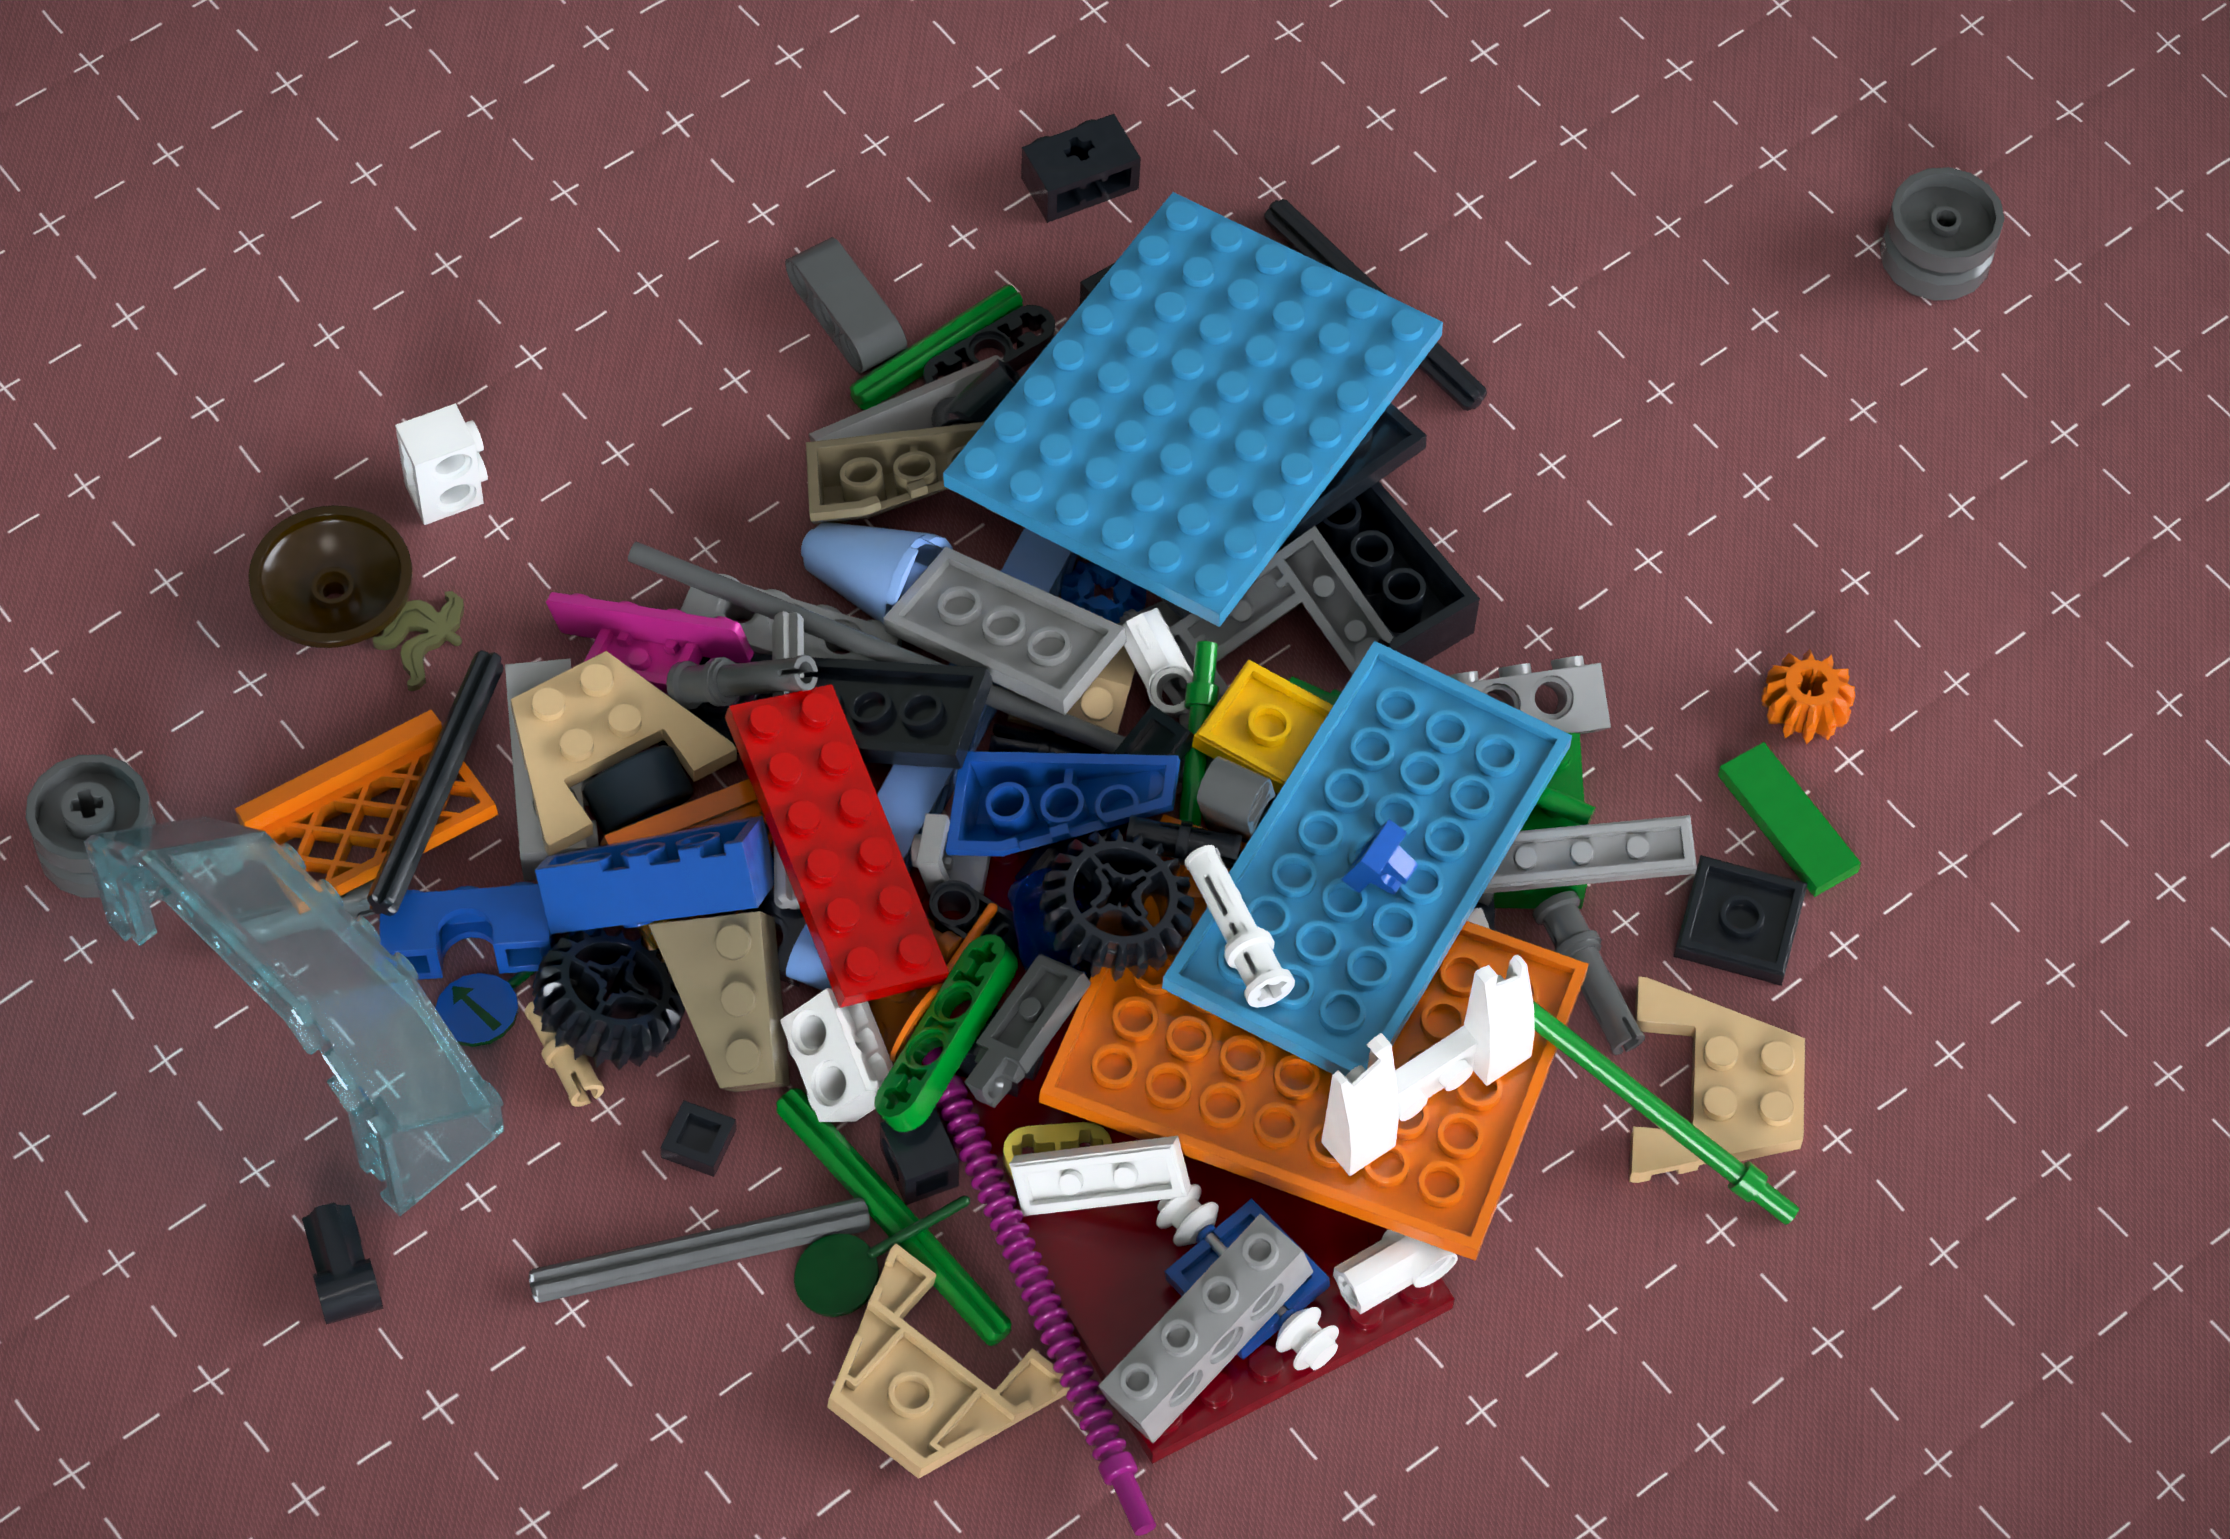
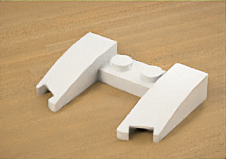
M1518 954L1513 956L1509 962L1505 979L1501 975H1497L1489 965L1477 970L1473 978L1464 1026L1395 1070L1392 1044L1380 1033L1366 1044L1370 1048L1367 1070L1360 1065L1352 1069L1346 1077L1339 1070L1332 1075L1321 1143L1349 1176L1396 1146L1399 1119L1400 1121H1406L1415 1116L1426 1105L1428 1098L1443 1088L1446 1091L1458 1088L1471 1076L1473 1071L1488 1086L1532 1056L1535 1034L1534 1004L1528 967L1525 961Z

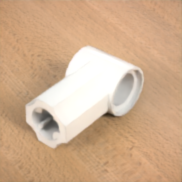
M1154 608L1126 621L1122 625L1125 627L1127 641L1124 647L1147 689L1151 703L1172 718H1179L1178 715L1189 713V710L1184 707L1185 700L1174 706L1166 705L1163 701L1162 690L1170 679L1176 677L1184 678L1187 683L1192 682L1193 673L1160 610Z
M1388 1229L1384 1233L1382 1240L1334 1267L1333 1277L1337 1282L1340 1294L1350 1308H1354L1362 1314L1412 1284L1417 1288H1421L1437 1281L1455 1265L1458 1258L1455 1253Z

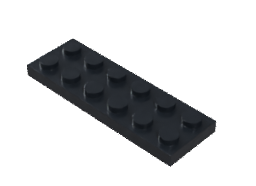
M754 654L750 662L772 660V655ZM702 657L699 665L706 664L711 658ZM812 657L817 665L818 672L804 673V678L818 677L814 688L833 685L865 763L962 769L993 683L986 667ZM773 693L739 696L737 700L728 706L717 707L710 704V702L701 703L696 709L688 711L723 735L736 747L725 719L729 706L773 697ZM664 740L658 742L659 746H668Z

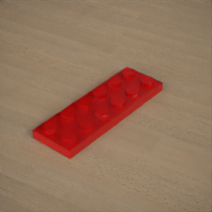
M833 685L820 686L808 691H797L729 706L725 715L726 722L839 1008L944 983L949 970Z

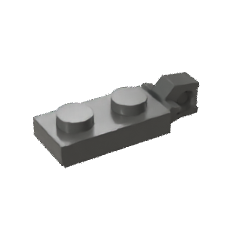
M1042 954L1038 955L976 1042L980 1048L975 1062L978 1064L964 1083L978 1101L995 1108L1011 1089L1012 1082L1019 1083L1025 1077V1073L1027 1074L1091 985L1084 972Z

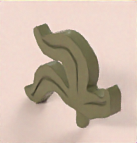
M453 591L445 592L447 603L441 608L440 612H436L432 605L422 600L406 602L401 613L384 629L383 635L373 638L374 648L377 650H390L396 648L404 641L409 632L417 631L424 633L407 640L401 648L400 655L403 669L411 677L407 681L409 691L419 690L426 683L423 664L425 654L439 648L446 641H449L454 646L462 644V638L455 632L460 628L461 619L464 614V601Z

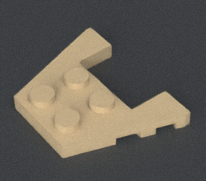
M607 651L511 699V711L525 769L527 770L532 789L536 814L540 822L544 848L549 856L593 835L592 821L569 788L664 740L668 746L674 749L681 765L693 782L737 760V749L731 741Z
M1638 977L1635 1021L1640 1030L1648 1033L1682 1035L1693 1038L1690 1123L1739 1161L1800 1149L1804 1137L1805 1038L1648 977ZM1633 1126L1630 1140L1629 1182L1640 1183L1649 1181L1652 1175L1675 1170L1677 1174L1697 1171L1699 1165L1706 1164L1662 1129Z
M895 1244L889 1251L877 1285H875L864 1317L830 1394L827 1408L919 1479L1062 1398L1070 1388L1062 1387L1059 1383L1063 1373H1056L1053 1369L1054 1364L1032 1348L997 1389L994 1390L906 1323L903 1318L934 1285L937 1274L898 1244Z

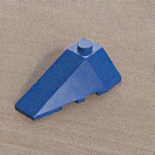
M968 751L962 769L957 771L945 851L947 855L1002 857L1092 833L1095 830L1099 831L1129 823L1131 815L1147 818L1173 811L1180 767L1179 756Z

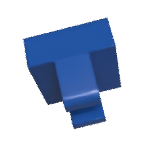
M1390 819L1387 820L1367 840L1341 880L1358 893L1372 883L1390 894H1395L1402 884L1405 885L1418 867L1417 862L1399 846L1407 832Z

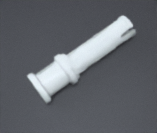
M1206 845L1192 851L1185 859L1184 865L1190 871L1227 943L1225 945L1224 958L1231 968L1238 970L1246 986L1244 996L1250 1006L1258 1008L1280 1001L1291 992L1295 985V980L1290 971L1283 969L1273 952L1275 942L1271 934L1263 928L1256 926L1239 890L1220 857L1218 848H1215L1213 845Z

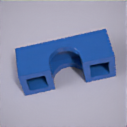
M516 882L510 886L478 888L475 886H461L454 890L432 892L407 890L396 914L393 916L380 914L379 954L387 982L443 978V961L446 952L453 944L466 938H481L493 945L499 974L538 971L542 958L547 955L548 951H552L555 945V934H550L539 885L531 882Z

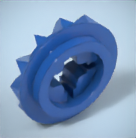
M1078 561L1075 569L1070 574H1065L1061 599L1118 624L1124 612L1130 609L1139 612L1145 608L1146 589L1093 562L1085 564ZM1094 583L1096 585L1099 584L1104 589L1113 586V600H1108L1104 595L1094 597Z

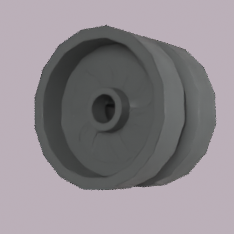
M1950 167L1928 168L1909 176L1896 189L1880 246L1884 269L1894 283L1912 295L1934 301L1955 300L1974 292L1987 279L2005 219L2001 200L1989 184L1972 173Z
M99 754L77 755L57 762L38 777L27 796L25 818L38 859L45 876L62 891L81 898H106L126 891L148 874L158 856L159 831L153 815L149 794L142 777L124 761Z

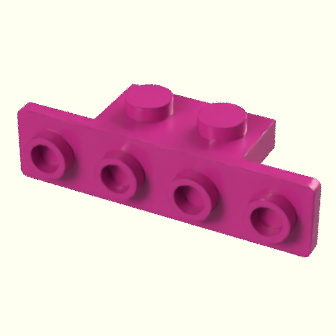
M551 592L546 600V604L562 633L595 639L584 662L607 651L666 695H668L666 685L668 672L677 662L692 661L699 665L702 657H726L733 662L748 663L754 655L742 626L727 617H704L686 614L678 609L661 610L638 606L629 601H620L619 603L593 599L579 593L568 595Z

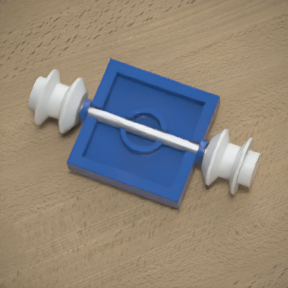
M1198 1184L1191 1185V1190L1187 1197L1160 1200L1157 1206L1160 1213L1156 1224L1160 1229H1166L1171 1226L1177 1229L1173 1238L1176 1246L1181 1247L1197 1243L1164 1271L1166 1281L1181 1296L1192 1287L1259 1214H1262L1290 1240L1292 1239L1252 1198L1216 1228L1214 1225L1219 1206L1215 1202H1208L1204 1205L1198 1202L1202 1192ZM1305 1252L1304 1254L1313 1273L1237 1353L1242 1360L1278 1330L1276 1349L1279 1352L1293 1349L1297 1353L1293 1362V1367L1296 1370H1303L1309 1366L1316 1370L1326 1364L1336 1353L1338 1344L1335 1340L1339 1334V1329L1335 1325L1322 1329L1317 1324L1321 1317V1310L1318 1307L1304 1309L1330 1287L1329 1277Z

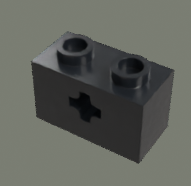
M1111 114L1097 120L1084 121L1073 129L1051 137H1040L1031 144L1023 146L1021 179L1048 223L1139 189L1141 157L1115 114Z

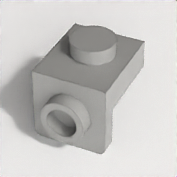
M926 813L922 834H915L912 841L911 861L913 867L919 869L928 893L931 894L934 888L943 882L957 880L969 884L983 895L991 856L947 855L945 848L950 826L949 817L944 814Z

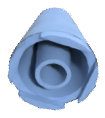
M824 522L806 534L801 545V555L804 567L809 573L870 617L884 624L883 618L940 552L945 547L953 549V547L946 538L933 533Z

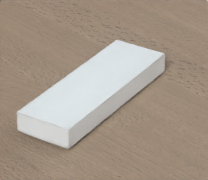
M1178 1136L1015 1155L1009 1164L1023 1216L1187 1197L1191 1190Z

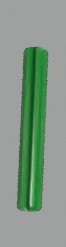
M1004 285L851 384V399L862 411L878 405L921 377L926 363L931 358L1022 307L1023 298L1012 285Z

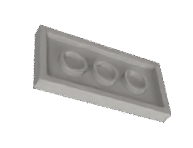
M945 547L883 618L886 633L955 665L986 667L994 683L1063 715L1067 714L1127 642L1125 627L948 547Z

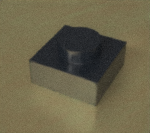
M683 1100L660 1147L661 1158L714 1177L737 1130L736 1119Z

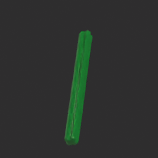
M792 1088L776 1102L778 1115L854 1198L864 1199L869 1215L889 1237L919 1220L831 1122H819L815 1110H813L808 1101V1097L801 1089ZM928 1229L899 1245L937 1274L933 1286L987 1345L995 1346L1010 1334L1012 1323L1008 1316Z

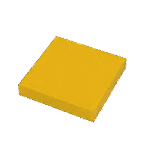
M1248 659L1194 735L1192 747L1213 759L1217 756L1223 757L1269 778L1274 792L1278 794L1334 705Z

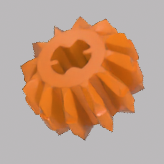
M1809 649L1803 654L1801 661L1788 652L1786 657L1782 659L1781 666L1773 665L1772 669L1769 670L1765 681L1767 686L1763 688L1761 701L1763 702L1762 706L1768 708V724H1784L1782 731L1785 738L1794 732L1802 733L1806 745L1813 740L1815 732L1829 740L1834 735L1836 727L1843 728L1847 724L1851 714L1850 707L1854 703L1855 687L1848 684L1850 678L1848 668L1832 669L1834 664L1832 654L1823 661L1815 660Z

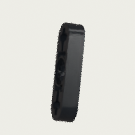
M1026 305L1014 310L931 358L924 367L923 385L938 380L940 376L945 377L961 370L962 362L966 364V367L980 362L975 355L984 348L999 350L1004 355L1002 359L1004 362H1007L1015 371L1020 370L1035 361L1055 337V319L1047 309L1037 305ZM1028 327L1033 332L1041 329V335L1036 336L1031 331L1023 334V328ZM1017 342V349L1015 350L1013 344Z

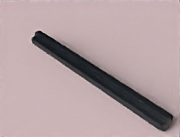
M1275 200L1270 204L1269 209L1264 214L1265 222L1297 252L1386 294L1287 200ZM1438 342L1418 366L1463 410L1476 409L1487 395L1485 386Z
M478 651L470 663L368 893L367 901L370 904V910L375 914L382 913L387 916H393L397 913L504 670L501 656L495 652Z

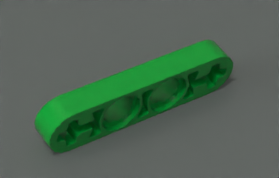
M992 934L983 935L973 940L964 949L878 1089L874 1107L893 1130L909 1132L915 1130L927 1120L1014 978L1018 969V959L999 936ZM972 1000L969 1009L964 1014L950 1019V1015L956 1006L964 1001ZM943 1047L941 1055L934 1062L922 1065V1061L928 1052L934 1048Z

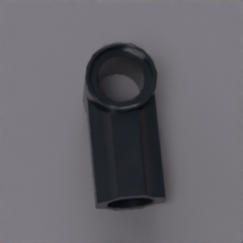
M997 359L957 396L945 398L936 405L931 417L933 428L951 426L956 423L985 422L1020 380L1019 373L1007 362Z
M333 1202L315 1207L309 1215L302 1218L316 1269L313 1278L326 1325L383 1309L370 1258L365 1259L361 1237L350 1205H337Z

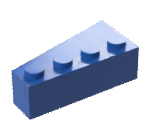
M763 815L547 856L535 869L550 934L568 932L569 937L574 935L576 931L581 930L590 936L593 935L596 928L623 925L624 928H634L658 920L688 918L697 915L758 908L774 886V862Z

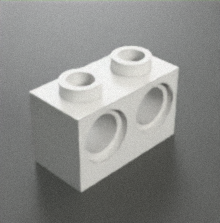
M456 403L395 425L405 486L424 525L484 504L481 482L488 480V476L479 454L480 451L484 450L483 442L473 420L465 422Z
M826 988L782 1018L780 1022L788 1040L789 1052L796 1061L807 1089L808 1101L813 1110H815L819 1122H856L875 1109V1096L893 1064L868 1001L839 1008L832 988Z

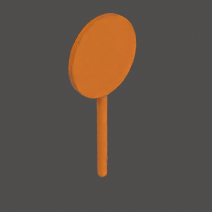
M995 903L987 905L946 965L949 973L969 943L981 936L996 914L998 906ZM943 983L933 985L910 1015L892 1048L890 1060L893 1063L896 1062Z

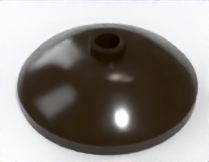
M331 505L298 512L273 527L257 546L251 559L248 577L254 607L262 620L273 631L297 644L316 648H338L367 640L384 630L396 619L410 596L413 568L410 553L403 538L388 522L366 510L349 506ZM334 593L342 594V596L338 598H327L329 595Z

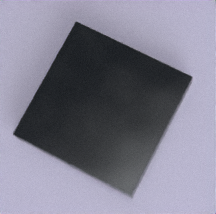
M1700 855L1673 957L1782 986L1808 883Z

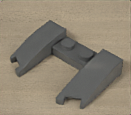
M1316 526L1275 553L1220 627L1191 613L1169 628L1192 673L1196 642L1210 641L1218 644L1216 662H1218L1301 603L1352 675L1374 641L1378 642L1381 639L1390 644L1393 639L1391 633ZM1215 670L1214 684L1219 687V701L1228 689V686L1218 671ZM1176 677L1170 679L1163 687V690L1174 705L1180 704L1185 700L1187 681L1184 678Z

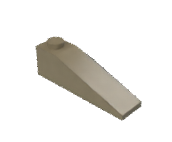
M984 422L806 442L810 521L815 525H819L824 522L844 523L870 519L947 490L948 488L944 487V471Z

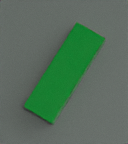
M1765 742L1720 766L1718 777L1802 882L1808 883L1807 889L1814 897L1859 872L1861 866L1859 859Z

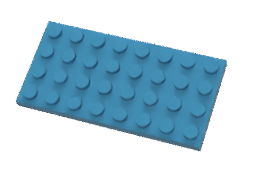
M1374 641L1229 871L1256 926L1263 928L1271 934L1275 942L1273 952L1283 969L1290 971L1295 980L1293 989L1283 999L1269 1006L1258 1008L1250 1006L1244 996L1246 986L1238 970L1231 968L1224 958V950L1227 943L1208 907L1165 973L1162 989L1332 1074L1339 1070L1346 1077L1352 1069L1360 1065L1367 1070L1370 1048L1366 1044L1382 1033L1393 1046L1569 750L1572 735ZM1390 819L1407 832L1399 846L1417 862L1418 867L1405 885L1402 884L1395 894H1390L1372 883L1358 893L1341 879L1367 840Z

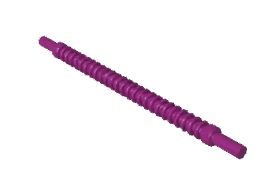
M941 1047L934 1048L928 1052L923 1059L924 1065L931 1064L941 1055ZM954 1075L936 1104V1107L942 1109L940 1117L942 1120L949 1122L946 1127L948 1134L956 1135L953 1138L952 1144L955 1148L962 1149L958 1157L960 1161L968 1163L965 1167V1173L969 1176H975L971 1181V1186L973 1189L981 1190L977 1195V1199L980 1203L987 1204L984 1207L983 1213L986 1217L993 1218L989 1226L992 1231L999 1232L996 1242L999 1245L1006 1246L1002 1251V1255L1005 1259L1012 1260L1008 1269L1011 1273L1018 1274L1015 1279L1016 1286L1025 1288L1022 1291L1021 1298L1023 1301L1031 1302L1027 1311L1031 1316H1038L1034 1321V1327L1037 1330H1044L1040 1340L1043 1344L1050 1345L1046 1352L1047 1356L1051 1359H1057L1053 1369L1056 1373H1063L1059 1383L1062 1387L1070 1388L1067 1391L1066 1398L1070 1402H1076L1072 1409L1073 1414L1083 1417L1079 1427L1083 1431H1089L1085 1439L1086 1443L1096 1446L1092 1456L1095 1460H1102L1098 1466L1101 1477L1106 1485H1113L1135 1536L1147 1534L1154 1530L1157 1525L1134 1477L1138 1467L1132 1454L1123 1451L1127 1444L1125 1439L1116 1438L1120 1427L1118 1424L1109 1423L1113 1417V1412L1107 1408L1103 1409L1107 1399L1102 1394H1096L1100 1383L1094 1379L1090 1380L1094 1370L1089 1365H1083L1087 1355L1084 1351H1077L1081 1341L1078 1337L1070 1336L1074 1331V1326L1070 1322H1064L1068 1312L1064 1308H1058L1061 1303L1060 1295L1051 1294L1055 1284L1052 1280L1045 1279L1049 1270L1046 1266L1038 1265L1042 1260V1255L1040 1252L1032 1251L1035 1248L1036 1242L1034 1238L1026 1237L1030 1228L1025 1223H1019L1023 1218V1213L1021 1210L1013 1209L1017 1204V1200L1014 1196L1007 1195L1010 1192L1011 1186L1008 1182L1001 1181L1005 1173L1003 1169L995 1167L998 1163L997 1156L991 1153L988 1154L991 1151L992 1144L988 1140H982L985 1137L986 1131L983 1127L976 1126L980 1118L978 1114L971 1112L974 1106L973 1102L965 1099L968 1091L962 1078Z

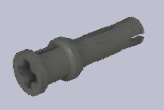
M808 655L735 664V662L726 657L711 658L704 665H697L692 661H682L675 663L668 672L666 682L667 693L670 698L687 710L696 709L701 703L710 702V704L717 707L728 706L737 700L739 696L811 690L815 687L818 677L800 678V674L818 672L815 661Z
M1575 891L1561 892L1539 904L1533 911L1532 916L1538 925H1544L1556 948L1554 952L1589 964L1581 991L1605 1034L1614 1055L1622 1054V1045L1625 1051L1629 1052L1645 1040V1035L1632 1016L1599 953L1602 947V939L1597 931L1589 929L1578 908L1581 902L1578 894Z

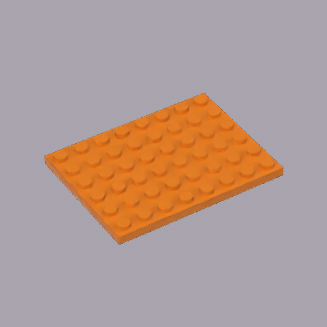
M1163 814L1160 822L1181 824L1182 820ZM1242 842L1241 852L1243 851L1247 843ZM1163 856L1161 857L1163 861L1174 859ZM1180 865L1176 876L1190 877L1189 882L1191 886L1187 895L1194 898V909L1191 916H1189L1192 926L1188 936L1182 938L1183 946L1206 910L1207 904L1190 871L1187 870L1185 865ZM1150 896L1146 899L1144 908L1148 912L1146 919L1152 927H1155L1160 922V916L1156 902ZM1466 921L1392 1046L1395 1070L1464 1026L1474 974L1480 968L1489 965L1497 975H1501L1505 979L1510 960L1518 954L1528 967L1533 1001L1567 1026L1586 977L1589 964ZM1177 954L1174 957L1167 955L1165 965L1158 971L1148 965L1145 974L1139 979L1128 968H1125L1122 978H1119L1116 982L1111 975L1110 968L1102 967L1099 974L1094 977L1091 975L1089 980L1091 985L1079 1002L1042 1085L1039 1103L1141 1140L1178 1136L1183 1155L1476 1261L1558 1049L1536 1031L1534 1034L1532 1056L1488 1086L1473 1071L1471 1076L1458 1088L1452 1091H1446L1443 1088L1428 1098L1426 1105L1415 1116L1406 1121H1400L1399 1119L1396 1146L1349 1176L1321 1143L1332 1073L1162 989L1163 977Z

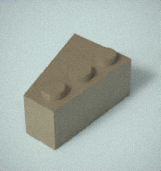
M757 911L649 924L719 1088L732 1092L790 1086L786 1036L780 1022L784 1015L775 918Z

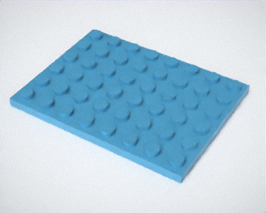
M1172 192L944 471V487L1220 627L1440 339L1443 322Z

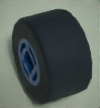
M662 745L640 752L611 766L586 783L583 792L603 833L607 835L682 805L693 794V787L674 749L670 746Z

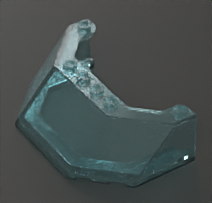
M207 816L93 834L84 841L108 925L125 942L132 937L141 946L157 933L150 904L156 899L166 902L287 1023L306 1053L312 1055L319 1049L335 1074L326 1082L348 1112L359 1166L367 1174L371 1171L381 1182L387 1181L388 1187L380 1193L381 1198L399 1216L403 1215L504 1132L501 1107L504 1105L502 1098L490 1083L482 1079L417 982L419 976L413 965L399 952L391 955L380 944L379 934L367 919L361 915L354 919L342 907L344 904L340 895L329 882L324 879L316 882L305 871L306 865L303 859L291 845L284 843L279 846L265 831Z

